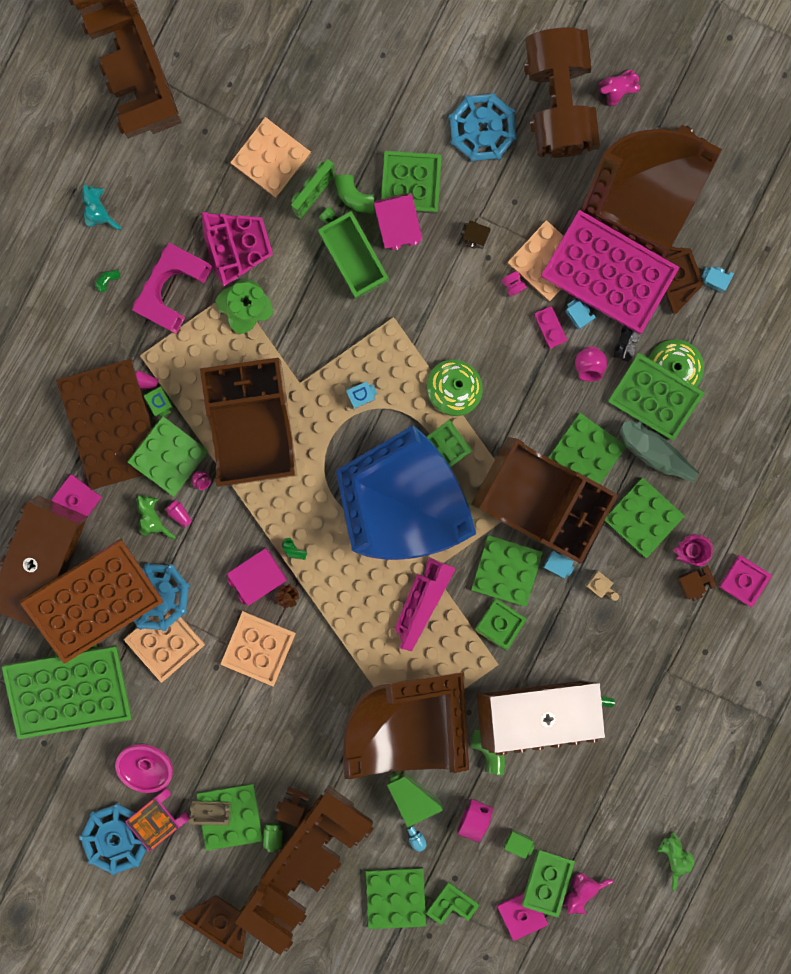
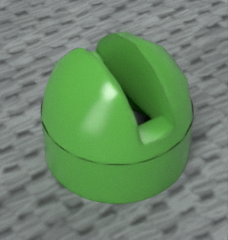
M328 206L318 217L323 222L330 223L335 219V212Z

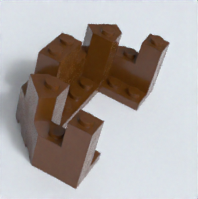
M69 0L71 6L75 5L81 11L84 23L81 25L85 35L89 34L92 40L114 32L116 38L113 40L118 51L100 57L102 64L99 65L102 75H106L109 82H106L109 93H113L116 98L136 91L134 92L136 100L117 107L119 113L116 114L119 120L117 125L120 133H125L129 139L149 130L152 134L181 124L182 121L180 116H178L179 113L172 92L135 0Z
M329 785L324 790L325 795L321 794L314 802V807L308 809L299 822L298 827L294 829L260 878L259 885H256L249 895L247 905H243L235 920V924L279 955L283 951L287 952L293 944V934L291 932L297 924L301 926L307 917L305 915L306 907L288 895L291 890L294 892L300 884L298 879L318 892L320 888L325 889L330 881L328 878L332 872L336 873L341 866V863H339L341 857L326 847L324 843L328 844L332 837H335L351 849L353 845L357 846L364 836L368 838L374 829L372 827V819L357 810L352 801Z

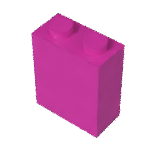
M412 192L374 202L385 249L396 250L401 248L403 244L413 246L423 240Z
M267 548L227 573L229 576L227 578L228 583L232 588L236 587L239 592L238 598L242 604L246 603L248 606L288 580Z

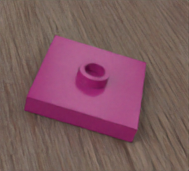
M71 474L51 501L89 516L102 499V496L94 490H90L89 486Z
M738 555L718 587L752 608L772 575L743 556Z
M525 892L497 904L513 941L548 925L543 913L521 906Z

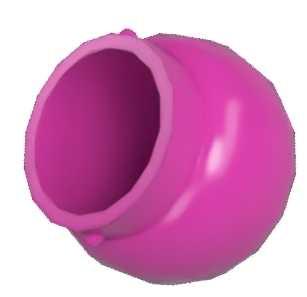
M593 346L586 347L580 351L575 359L578 377L588 382L601 380L607 368L606 355Z

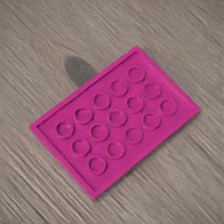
M579 210L543 271L541 278L641 335L680 267Z

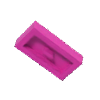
M552 306L534 314L549 349L568 341Z

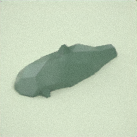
M630 420L623 423L620 434L625 446L639 459L644 461L645 466L652 467L664 474L681 477L692 483L696 482L695 478L699 472L669 442L659 434L644 428L641 421L635 423Z

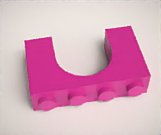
M168 243L167 247L162 250L160 260L154 265L149 280L144 283L143 291L135 300L132 310L177 334L186 317L164 305L161 298L163 284L168 278L176 274L188 275L204 284L213 267L206 261Z

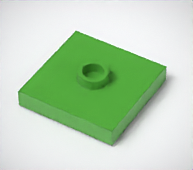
M494 598L474 630L504 651H507L527 619L497 598Z

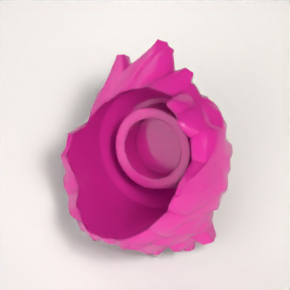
M692 534L686 536L682 542H679V547H675L673 551L678 555L676 557L677 560L686 564L703 566L712 558L713 544L710 542V539L701 534Z

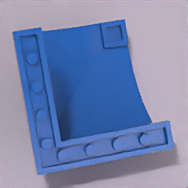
M413 425L336 470L352 551L360 555L384 560L418 558L444 551L476 535L469 505L453 471L433 443Z

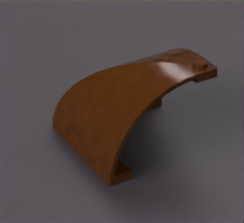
M651 129L629 134L613 143L603 154L581 211L665 259L699 197L722 149L701 138L675 130Z
M463 672L382 684L367 691L355 704L345 729L343 745L345 779L405 770L450 769L452 773L469 770Z

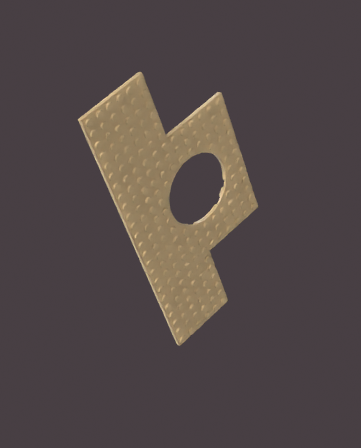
M216 303L181 326L177 334L171 333L140 355L205 449L208 450L215 463L214 443L210 423L206 416L200 368L270 358H279L282 361L298 476L232 485V487L373 687L463 672L465 689L499 665L446 589L413 650L408 651L400 648L402 643L401 637L396 632L395 626L416 575L421 574L424 576L429 557L444 563L497 526L501 521L471 505L495 459L464 416L443 414L432 405L426 389L427 379L432 370L394 317L301 383L257 322L249 332L239 335L230 327L228 315L221 313ZM367 381L369 385L373 384L377 395L374 396L375 401L354 409L346 390ZM373 409H390L405 413L418 421L427 430L429 435L446 421L450 420L473 450L453 465L451 470L458 480L465 498H467V502L470 503L469 508L474 519L476 535L444 551L412 559H376L352 551L344 508L332 495L325 476L326 452L336 431L355 415ZM291 538L297 549L306 550V560L289 558L282 548L283 540Z

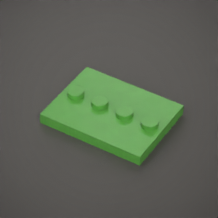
M638 352L608 402L674 441L705 394V391Z

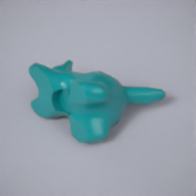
M84 184L82 190V201L86 205L84 223L89 227H93L107 222L114 229L121 230V226L108 215L107 210L100 201L104 188L88 187Z

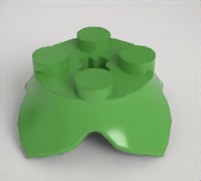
M251 279L237 281L233 286L221 291L215 300L218 310L228 315L230 327L239 335L249 332L254 328L257 321H266L273 314L270 299L263 293L260 285ZM246 300L250 304H248L247 306H243V302L241 301Z

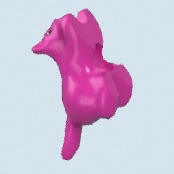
M627 70L618 77H607L599 82L600 93L606 94L608 105H617L623 95L636 93L640 90V85H638L639 76L633 70Z
M579 873L572 879L574 891L564 897L562 905L568 906V914L581 913L586 915L584 910L585 904L595 897L599 890L612 884L614 880L605 879L597 883L584 873Z

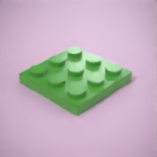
M384 151L381 199L412 192L417 212L438 213L442 155Z
M329 159L325 163L322 161L315 170L317 173L314 177H309L303 185L305 187L301 193L297 192L291 200L293 202L291 206L294 215L300 220L336 176L334 163Z
M579 413L548 458L601 484L626 446Z
M162 416L127 462L174 497L208 453V450Z
M641 477L610 511L605 522L644 558H647L685 515Z
M488 535L471 590L526 607L543 552Z
M254 783L197 793L198 801L231 802L229 825H202L206 851L263 841Z
M423 867L366 870L369 929L426 927Z

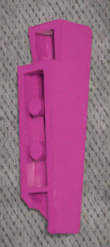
M429 557L424 576L421 574L416 575L395 626L396 632L401 637V649L412 651L454 574L455 567Z

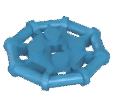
M496 93L474 96L466 95L456 110L449 114L448 119L450 120L452 140L450 143L470 158L472 162L501 159L503 153L518 138L514 115L516 112L495 95ZM488 102L486 108H475L474 103ZM493 104L504 112L501 116L491 109ZM469 107L471 110L469 115L465 119L461 118V114ZM506 119L508 122V132L502 129V121ZM480 123L487 124L486 128L488 129V131L483 130L482 132H480V127L478 125ZM458 124H463L464 135L459 136ZM500 137L506 138L498 148L495 146ZM463 141H469L474 146L473 151ZM490 147L491 152L478 153V149Z
M146 563L142 568L164 602L145 613L141 618L139 617L134 620L137 629H154L164 632L182 615H186L190 584L186 583L175 569V565ZM154 572L165 573L164 578H155ZM173 577L179 586L174 588L169 582L170 579ZM177 593H180L179 606L175 605ZM169 610H176L167 619L165 618V615ZM150 616L159 617V622H151L148 620Z
M115 803L113 806L90 813V818L82 834L79 835V840L83 844L89 865L92 864L103 869L113 876L116 873L133 867L138 868L141 865L140 862L147 848L139 838L135 837L134 832L127 823L119 819L120 814L130 818L136 812L121 806L120 803ZM113 814V820L102 821V817ZM96 823L99 826L98 832L95 836L90 835ZM112 835L119 836L118 844L110 841L113 838ZM91 841L95 842L96 848L98 850V852L95 853V855L90 843ZM134 844H141L135 856L130 853ZM100 855L108 857L111 860V865L98 859ZM128 858L129 861L117 865L118 859Z

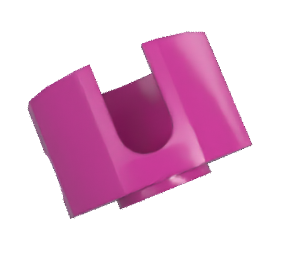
M471 798L469 800L470 807H466L457 834L480 843L490 824L493 807Z

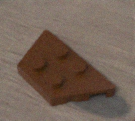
M672 246L665 259L680 268L665 295L671 311L675 315L704 283L691 248H675Z
M215 895L180 916V920L240 960L243 958L246 931L235 924L240 910Z

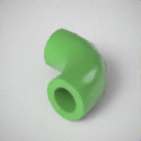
M353 175L335 176L338 196L346 206L356 212L375 213L374 194H362L355 187Z
M474 729L470 748L479 750L485 755L486 772L504 775L505 755H496L482 749L480 730Z

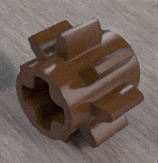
M291 584L277 588L279 591L275 594L277 604L283 606L284 609L297 605L295 600L299 599V593L295 587H291Z

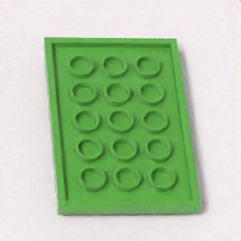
M117 645L86 650L65 664L58 655L2 665L18 739L132 719Z

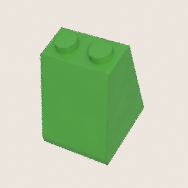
M395 771L389 775L390 778L387 779V786L407 827L443 811L441 801L406 771Z

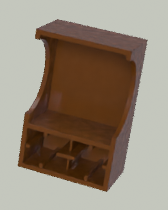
M270 358L200 368L206 416L210 423L215 450L216 486L225 487L298 476L282 361L279 358Z
M507 437L471 505L581 564L618 494L579 472L573 471L525 445L521 440Z

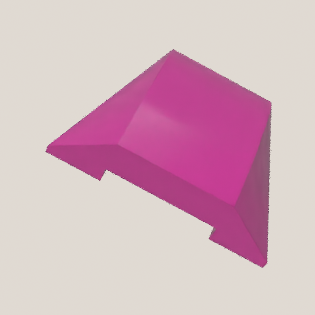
M202 212L204 239L214 272L223 287L273 255L261 217L229 216Z

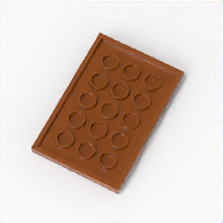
M119 539L20 601V604L65 664L164 601L123 540Z

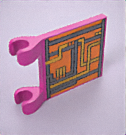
M167 788L162 790L155 798L125 821L149 852L190 819L188 813L184 812L174 820L161 802L171 795Z

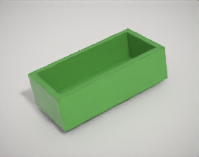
M352 211L318 229L321 239L355 300L389 282V277Z

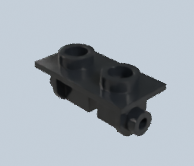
M623 326L619 341L614 348L613 357L620 358L625 362H629L630 359L632 360L636 347L631 345V342L638 343L640 334Z

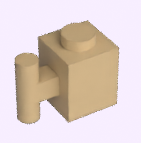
M597 570L584 584V586L600 598L607 595L614 601L619 599V595L610 588L614 583Z

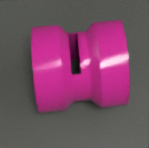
M518 271L501 280L503 285L507 286L510 297L527 288L525 283L521 282V276Z

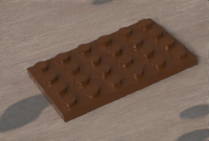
M132 359L57 379L56 382L90 490L143 476L144 474L127 462L153 428Z

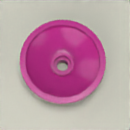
M135 744L126 747L120 752L115 763L119 779L126 786L138 792H158L170 783L173 775V766L167 755L150 745Z

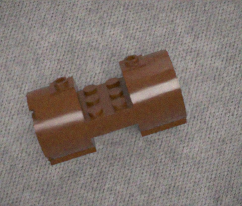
M571 27L553 28L529 35L525 39L527 63H524L525 75H529V81L549 82V94L552 96L551 109L534 114L533 120L530 121L531 132H535L538 156L545 157V154H549L550 158H562L581 155V152L585 149L589 152L599 149L600 141L596 107L573 105L570 79L577 78L585 73H591L592 67L587 29L581 30Z

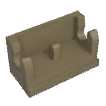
M192 801L189 824L229 825L231 802Z

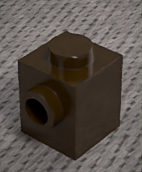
M470 220L468 225H463L460 235H463L462 241L465 242L464 245L473 249L475 247L483 249L491 228Z

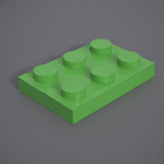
M537 849L521 906L559 918L575 861Z

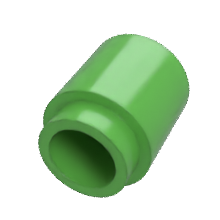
M267 823L266 828H264L263 848L267 849V852H278V849L282 848L283 829L279 823Z

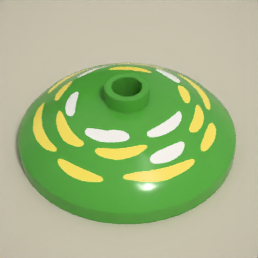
M679 339L664 341L656 346L648 357L696 387L702 380L704 374L702 356L696 347L689 342ZM676 363L681 366L680 370L674 368Z
M454 359L443 361L433 368L427 379L426 389L428 398L432 405L443 414L449 416L466 415L474 410L481 400L483 393L481 378L477 371L464 361ZM456 382L461 384L460 388L456 386Z

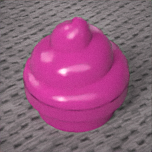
M204 471L193 472V487L200 491L205 490L211 484L210 476Z

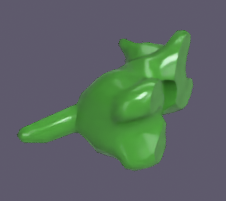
M148 495L138 496L136 499V509L141 516L138 520V531L140 534L147 536L163 532L168 538L176 539L175 535L162 524L154 510L158 498Z
M672 833L669 839H663L657 851L664 852L669 857L672 870L671 889L674 891L678 886V877L691 872L694 866V857L690 852L682 851V844L675 833Z

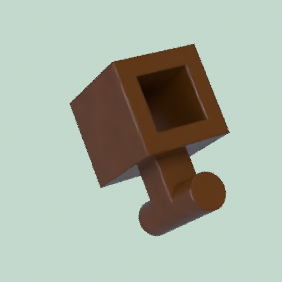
M708 565L701 567L704 574L702 576H699L698 571L693 570L677 577L686 599L695 601L702 598V594L707 592L703 585L705 583H708L710 589L717 587Z
M288 786L286 794L293 796L292 800L284 797L283 802L278 801L275 812L278 813L276 819L298 827L305 809V805L300 804L299 801L301 799L307 802L310 795Z

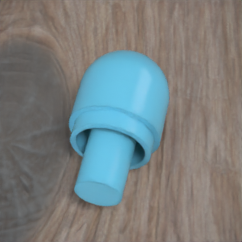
M413 825L408 827L407 831L410 835L408 839L412 848L418 852L423 851L427 845L423 834L420 831H416Z

